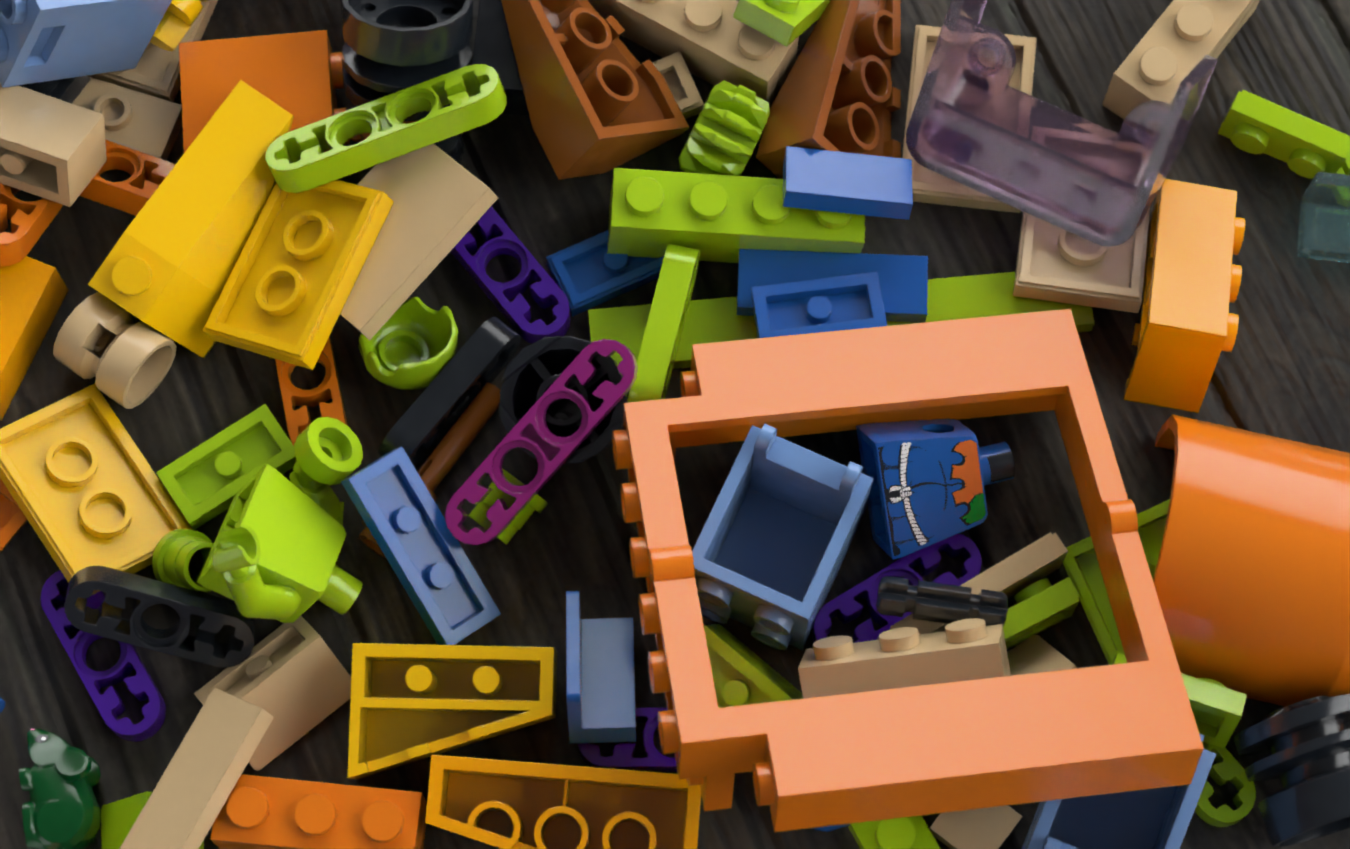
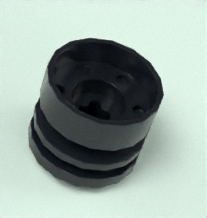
M341 0V27L345 41L342 47L344 63L342 69L345 96L356 107L459 68L469 66L472 63L469 40L473 33V0ZM430 111L415 113L404 121H419L426 117Z
M1350 694L1332 697L1318 696L1290 704L1269 713L1260 722L1233 737L1239 756H1251L1270 752V756L1245 768L1248 781H1269L1274 779H1280L1283 789L1273 793L1258 804V809L1273 848L1300 844L1350 828V728L1347 729L1346 726L1350 724Z

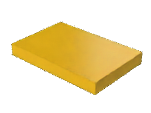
M335 180L299 193L286 192L275 183L202 331L214 341L313 370L394 201L384 191L341 180Z
M95 384L0 428V478L68 583L76 572L89 566H105L134 574L152 565L155 547L166 534L176 529L193 530ZM93 590L92 595L98 593L101 590Z

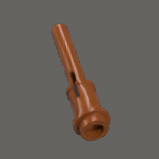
M486 383L417 471L435 502L437 501V497L433 493L499 408L500 389L491 383ZM362 520L364 529L359 534L360 540L373 552L386 559L366 523Z

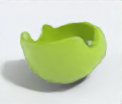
M415 296L405 301L371 340L361 333L358 348L369 373L379 382L401 390L423 389L429 386L454 357L458 343V328L452 311L447 306H443L437 311L429 308L419 297Z

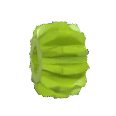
M724 80L715 85L679 156L680 169L688 173L740 176L770 115L769 102L756 96L755 91L741 84L736 86Z

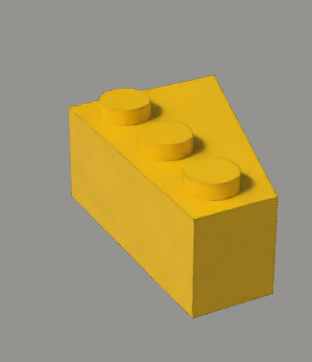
M353 643L347 778L357 780L431 757V754L437 755L555 718L556 649L554 647Z

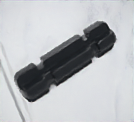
M891 576L883 577L879 583L876 607L877 611L883 615L903 617L904 612L913 613V619L946 624L971 618L985 620L986 626L1003 624L1004 626L1006 622L1008 598L1003 592L981 589V593L977 595L971 594L970 587L918 580V585L914 586L908 585L909 579Z

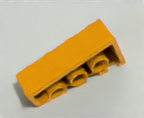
M431 754L425 823L499 849H697L701 790L700 785L688 786L687 779L679 780L678 774Z

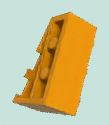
M1162 178L1149 221L1140 324H1135L1132 345L1138 346V352L1130 377L1126 381L1124 400L1199 413L1221 351L1232 352L1237 336L1239 316L1238 314L1229 313V302L1235 303L1242 277V266L1232 264L1233 255H1238L1240 252L1245 231V218L1235 217L1237 191Z

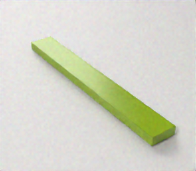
M1015 272L928 279L927 317L925 322L1071 309L1077 331L1087 332L1091 331L1094 326L1092 307L1013 296ZM737 296L690 301L673 369L691 367L692 344L757 338L754 316L737 315ZM651 304L588 310L591 342L601 339L616 340L631 350L637 362ZM887 321L888 326L923 323ZM617 352L611 356L618 365L622 361V357Z

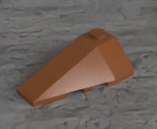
M501 0L532 128L559 180L606 173L678 137L689 128L663 75L649 59L640 64L619 39V36L625 30L613 15L604 20L588 0Z
M831 0L774 100L763 130L756 158L778 179H783V160L786 146L901 158V142L894 139L891 140V112L901 109V90L892 87L891 57L901 53V0Z

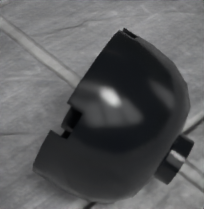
M574 336L544 337L523 348L506 367L501 381L503 384L500 390L499 414L507 433L513 429L579 353L592 342ZM599 353L591 361L595 365L597 372L586 386L581 385L577 376L568 383V388L579 392L587 398L594 411L604 402L602 398L592 394L597 387L606 380L617 385L623 378V375L617 368V362L612 357L607 358ZM628 392L564 464L582 463L608 448L612 443V431L622 430L623 405L628 403ZM563 398L556 400L549 406L546 411L545 420L547 427L553 434L559 437H567L579 429L582 414L575 402ZM520 447L530 457L536 458L530 450Z

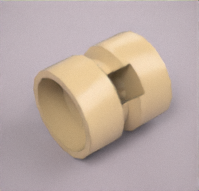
M96 292L82 301L68 316L56 337L53 355L56 360L83 379H91L96 376L95 385L101 392L125 409H132L143 403L163 381L175 358L176 344L172 339L144 322L134 324L135 317L101 293Z

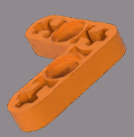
M105 140L107 161L80 196L136 216L175 164ZM108 170H122L129 173L131 177L122 182H111L101 178L100 175ZM0 183V267L11 266L24 259L63 205L45 198L30 202L19 200L14 195L21 190ZM8 219L11 220V233L5 232L8 228Z

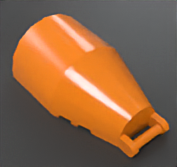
M1172 414L1159 430L1155 445L1175 450V461L1169 508L1153 582L1180 672L1196 678L1214 679L1222 683L1226 688L1247 694L1246 698L1280 706H1288L1318 696L1332 697L1350 694V453Z

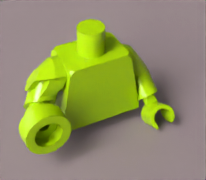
M331 417L317 418L297 436L294 444L296 461L292 466L293 472L289 475L290 481L275 468L266 464L232 500L197 583L234 600L238 611L246 618L274 619L282 623H293L317 600L343 615L353 605L362 589L363 584L360 580L335 565L347 534L343 527L344 502H339L338 497L329 485L340 484L341 481L348 478L360 466L363 459L362 445L357 435L349 426L338 419Z

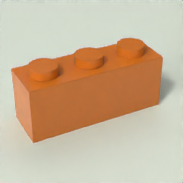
M241 774L212 825L210 840L219 849H423L427 802L422 792Z

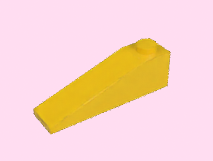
M240 80L123 232L88 285L142 322L200 357L205 358L216 341L212 340L202 330L276 182L265 160L266 151L274 140L290 132L294 116Z

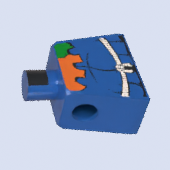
M956 419L868 423L856 426L863 474L874 478L867 503L872 538L892 559L904 557L982 524L988 516L984 486L1011 480L1015 477L1014 458L1009 445L1005 441L979 447L975 433Z

